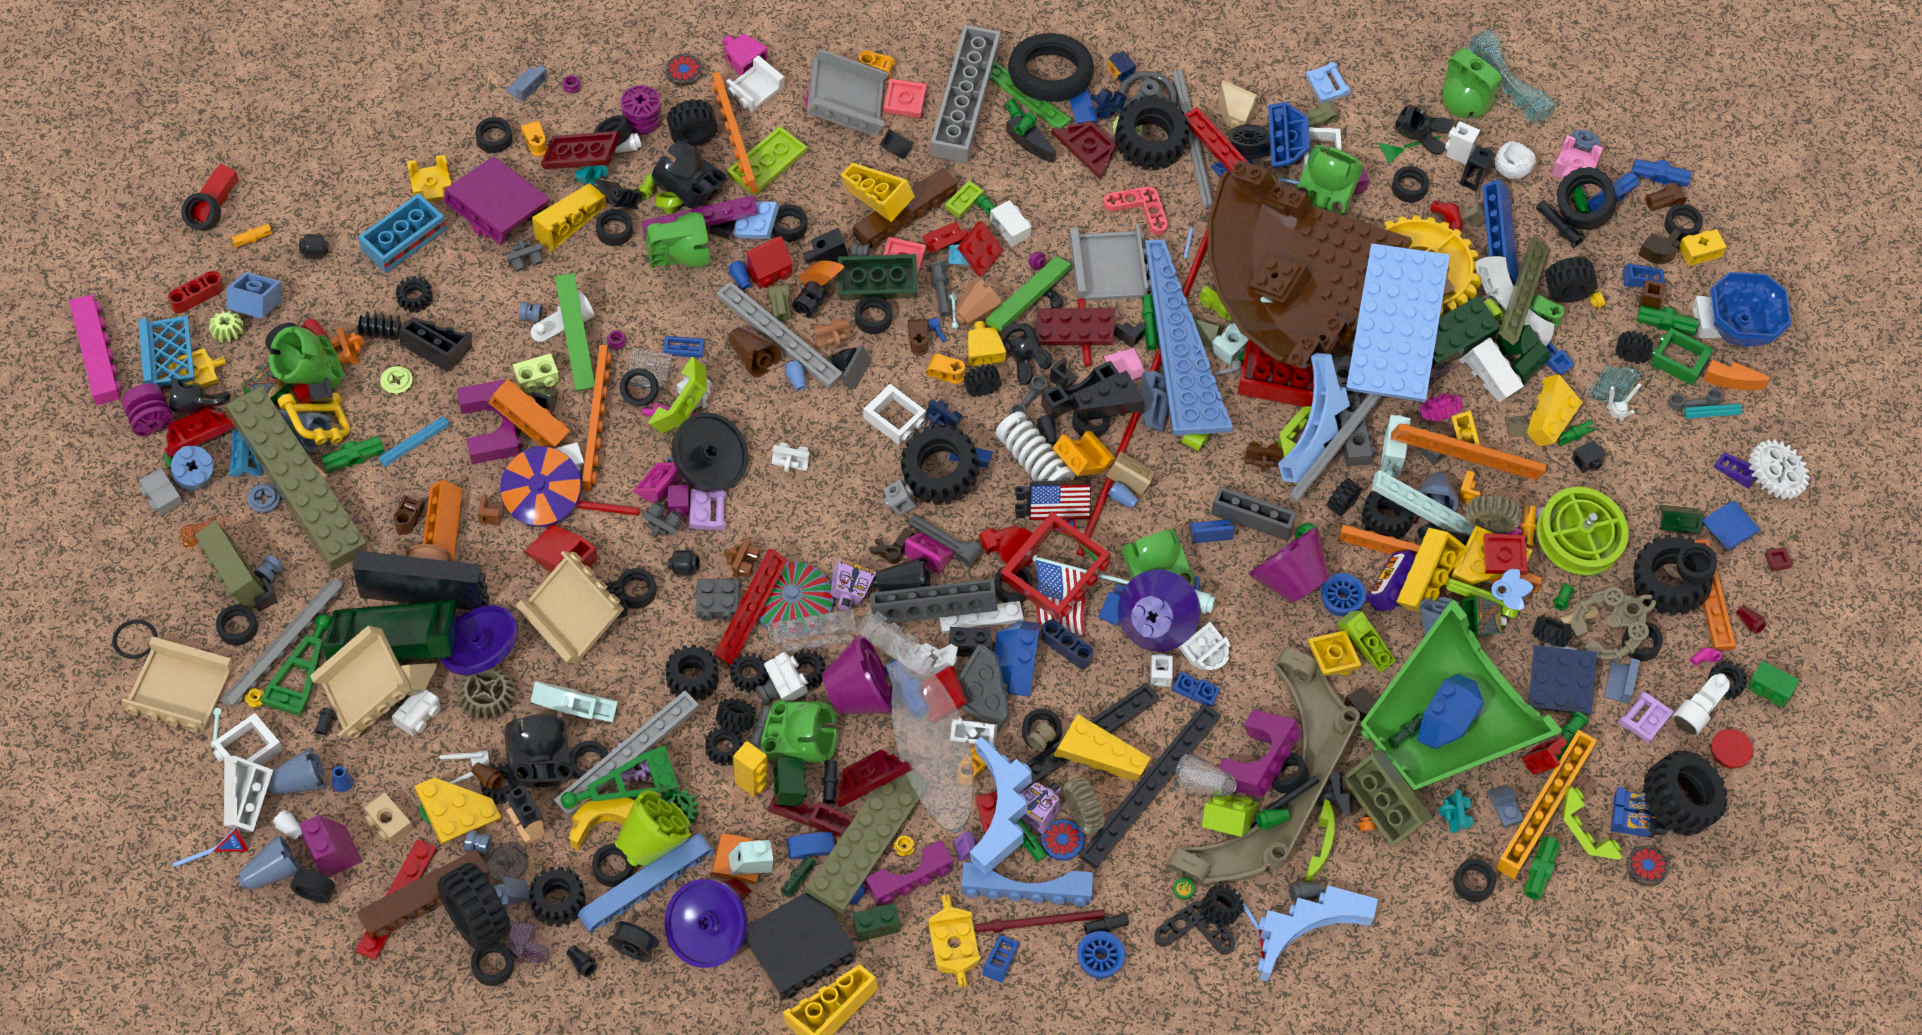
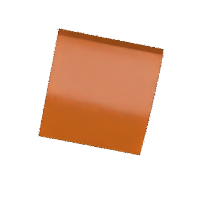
M722 833L719 838L711 874L725 879L736 878L755 884L759 873L731 875L728 854L741 842L758 840Z

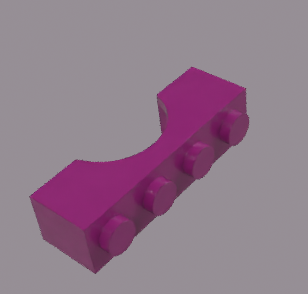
M939 840L922 849V862L914 872L906 875H896L886 869H882L865 878V887L877 907L882 904L884 906L889 905L896 897L911 894L914 891L913 888L919 885L922 887L927 886L933 881V878L939 875L940 877L948 875L952 871L951 869H953L954 860L943 842Z

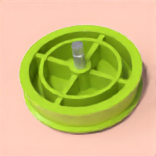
M1570 487L1557 492L1542 509L1536 523L1537 539L1545 555L1559 568L1576 575L1590 576L1606 571L1621 556L1628 542V525L1620 508L1605 494L1587 487Z

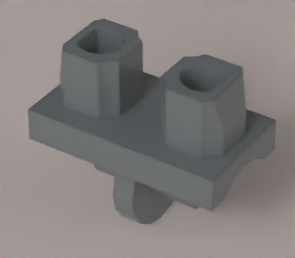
M517 238V245L511 246L513 253L507 254V262L512 265L516 272L526 269L523 259L530 257L533 266L543 263L541 243L531 246L530 240L523 242L521 238Z
M654 501L650 508L647 507L643 518L649 521L647 527L653 530L651 536L655 537L657 533L664 536L667 531L675 535L680 525L678 523L681 514L671 510L668 517L661 515L664 505L658 501Z

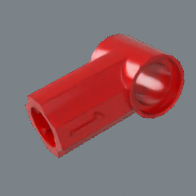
M1013 525L999 530L989 528L979 534V539L986 555H990L991 552H998L997 547L1001 535L1008 529L1019 526Z

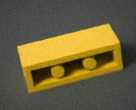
M746 741L733 756L735 784L755 797L758 793L762 794L768 787L767 755Z

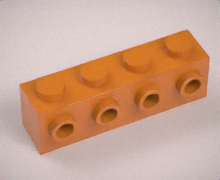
M508 379L497 389L489 401L491 406L541 447L557 448L570 431L563 422L554 418L549 410L542 408L532 396L525 394L516 383Z
M443 479L430 486L423 544L436 545L448 550L452 555V560H454L455 544L458 536L457 528L460 519L459 512L462 502V488Z

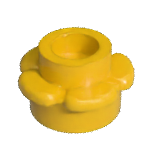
M1600 291L1589 297L1593 308L1598 307L1600 310L1601 307L1606 305Z
M252 688L245 695V702L250 707H259L262 705L260 700L265 692L261 689Z
M900 836L895 841L894 849L898 855L906 856L914 852L915 843L909 836Z

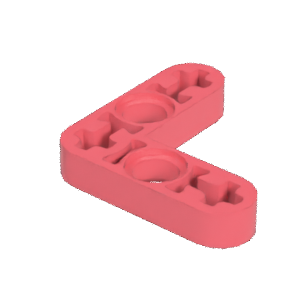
M1147 186L1105 195L1103 205L1107 210L1116 211L1143 206L1151 232L1155 235H1162L1167 231L1168 223L1155 188ZM1146 193L1152 196V202L1149 203V197L1146 196ZM1131 196L1135 198V201L1128 202L1125 198ZM1155 208L1159 213L1151 214L1148 210ZM1157 219H1158L1159 225L1162 226V228H1158V226H1156V220H1157Z

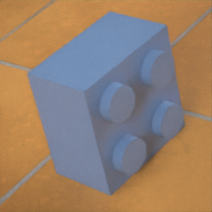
M244 272L227 287L226 308L234 310L236 313H245L255 318H263L281 302V281Z

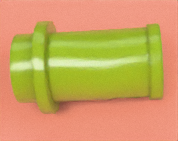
M647 174L643 184L638 188L644 199L651 197L653 194L652 190L655 183L652 179V174Z

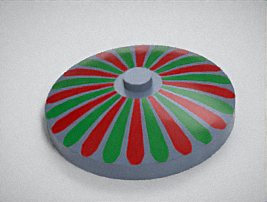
M796 561L786 562L757 620L769 631L782 636H802L815 631L826 622L833 608L834 597L831 596V584L828 578L812 565Z

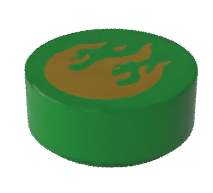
M1180 878L1176 880L1173 886V893L1178 899L1188 900L1194 895L1195 885L1190 879Z

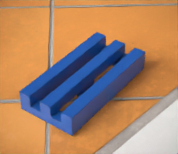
M665 336L663 355L703 358L705 341L699 338ZM669 342H673V343H686V344L669 345L668 343H669ZM687 344H700V345H699V347H696V346H688Z

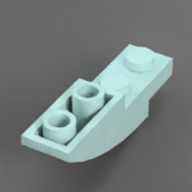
M535 681L530 702L588 719L595 718L613 722L618 701Z

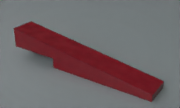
M773 796L767 810L773 814L820 831L832 832V835L840 838L854 819V817L820 802L814 804L804 799L800 806L775 804V796ZM896 835L887 847V849L885 850L884 854H889L891 847L894 843V840L896 838Z

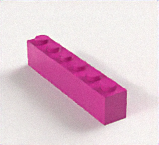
M93 294L71 299L69 303L95 404L100 405L119 400V392H122L119 380L115 381V376H118L115 364L111 365V360H114L111 348L107 349V344H110L107 332L103 333L102 330L106 328L104 318L99 317L98 314L102 312L99 301L95 302Z

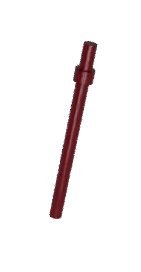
M1096 910L1006 921L995 919L992 922L975 924L976 933L987 931L998 933L1003 932L1005 929L1095 920L1105 916V911Z

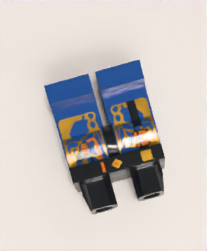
M1617 787L1614 794L1610 831L1653 838L1654 834L1666 835L1668 829L1664 827L1663 823H1659L1656 820L1657 817L1654 813L1651 814L1649 811L1650 806L1644 799L1646 794L1627 792L1626 788Z

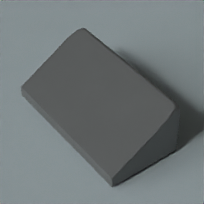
M861 345L858 346L843 373V385L853 389L857 388L872 361L867 351Z

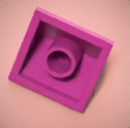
M674 462L656 463L633 492L652 504L654 501L662 503L668 496V486L677 485L682 476L677 471Z
M922 532L907 538L905 541V556L910 559L925 556L928 561L927 564H924L925 567L937 574L942 572L955 554V552Z

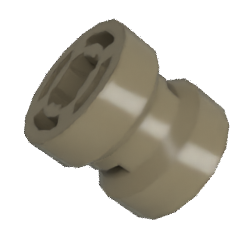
M1040 722L1036 726V731L1031 732L1027 736V741L1035 750L1042 752L1047 747V743L1056 737V733L1047 723Z

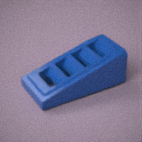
M1628 263L1622 270L1624 286L1643 287L1645 280L1665 283L1662 269ZM1653 274H1658L1657 280L1653 279Z
M999 935L984 965L982 975L1003 983L1020 942ZM1001 942L1008 944L1006 946L1011 947V951L1001 948ZM997 951L1008 955V957L997 954ZM995 959L1000 962H1003L1004 965L993 962V960Z

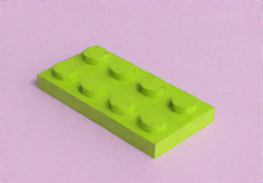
M781 126L747 153L758 187V192L752 193L754 196L807 152V146ZM738 160L727 170V175L751 193L749 186L745 187L742 176L745 173H740L738 162H741V160Z

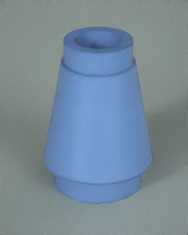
M799 361L787 363L784 373L795 388V391L806 389L803 365Z
M1118 481L1108 493L1112 500L1131 509L1139 500L1123 483L1120 484Z

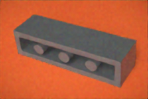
M1221 486L1218 489L1211 515L1225 520L1230 519L1231 522L1288 541L1297 513Z

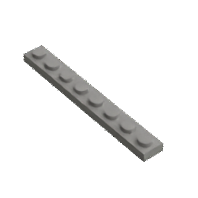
M731 281L716 293L719 300L769 341L774 342L791 359L799 361L808 373L828 389L843 377V373Z
M338 578L329 580L221 697L220 701L226 706L238 704L244 697L242 694L247 689L250 690L258 682L256 679L260 674H265L271 668V662L274 659L280 658L285 653L284 648L298 639V633L311 625L315 614H320L326 608V602L329 599H334L340 593L339 588L343 584Z
M686 691L682 692L555 798V803L570 817L591 798L579 801L572 809H566L560 801L561 796L565 792L576 794L588 790L586 785L642 753L648 752L700 708L699 704ZM614 778L595 787L597 794L610 784Z

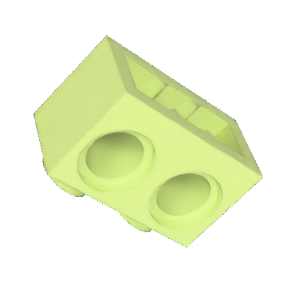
M551 353L513 364L516 381L523 392L532 393L539 387H552L559 382L558 371Z

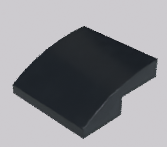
M1331 773L1332 786L1339 806L1346 816H1353L1352 795L1344 794L1343 774Z

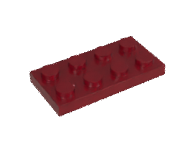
M618 131L552 136L541 166L543 169L609 165L621 136Z
M1037 308L1035 332L1039 338L1040 345H1114L1115 308Z

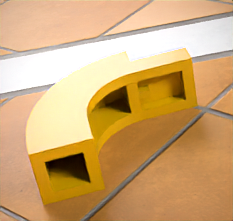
M619 798L595 802L590 800L585 803L572 817L573 826L575 827L572 828L569 834L571 847L579 850L589 831L598 823L613 821L623 825L635 800Z

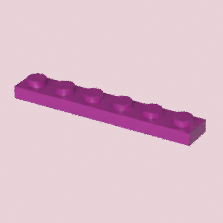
M754 195L652 218L642 221V227L646 240V229L649 225L654 223H672L680 216L690 212L702 213L706 227L758 215L756 199Z

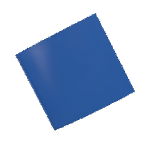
M1735 500L1703 519V524L1727 552L1760 532L1757 525Z

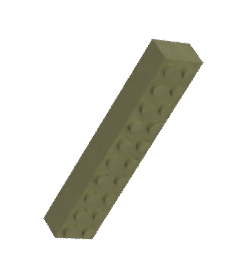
M261 386L226 404L229 419L330 571L332 572L354 560L356 551L367 552L366 541L263 387Z

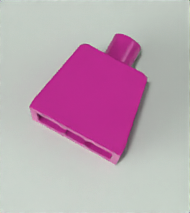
M742 34L736 39L731 35H727L723 39L725 58L740 76L753 67V59L758 55L763 60L768 58L767 47L746 34Z

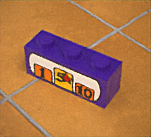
M1410 550L1394 552L1368 592L1366 599L1376 610H1394L1397 606V599L1415 560V556Z

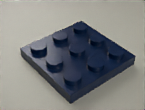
M1534 645L1528 705L1536 709L1570 713L1578 711L1591 715L1597 652Z

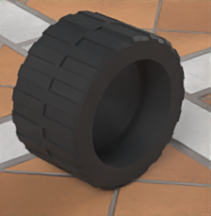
M1581 167L1572 170L1559 184L1557 202L1560 213L1563 215L1564 220L1572 223L1574 227L1581 230L1598 229L1608 223L1609 219L1613 217V213L1616 210L1617 197L1613 182L1605 172L1597 168ZM1585 184L1599 186L1605 193V201L1598 210L1583 214L1574 211L1570 207L1569 196L1577 187Z

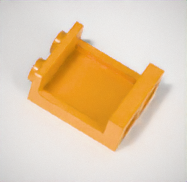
M1086 431L1080 440L1074 441L1064 434L1052 448L1076 476L1104 473L1116 459L1092 431Z

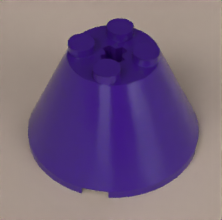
M1154 569L1137 575L1125 586L1120 595L1118 617L1123 631L1132 642L1149 651L1166 652L1178 648L1192 637L1200 620V602L1195 589L1184 577L1168 570Z

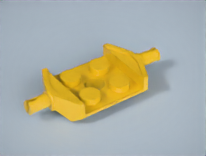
M946 894L947 897L945 895L941 896L943 910L929 918L928 925L937 970L943 973L955 974L958 980V987L962 988V982L963 987L968 985L966 972L975 968L980 963L981 958L978 953L972 923V912L953 908L950 895ZM952 938L958 939L960 946L952 948L948 945V941Z

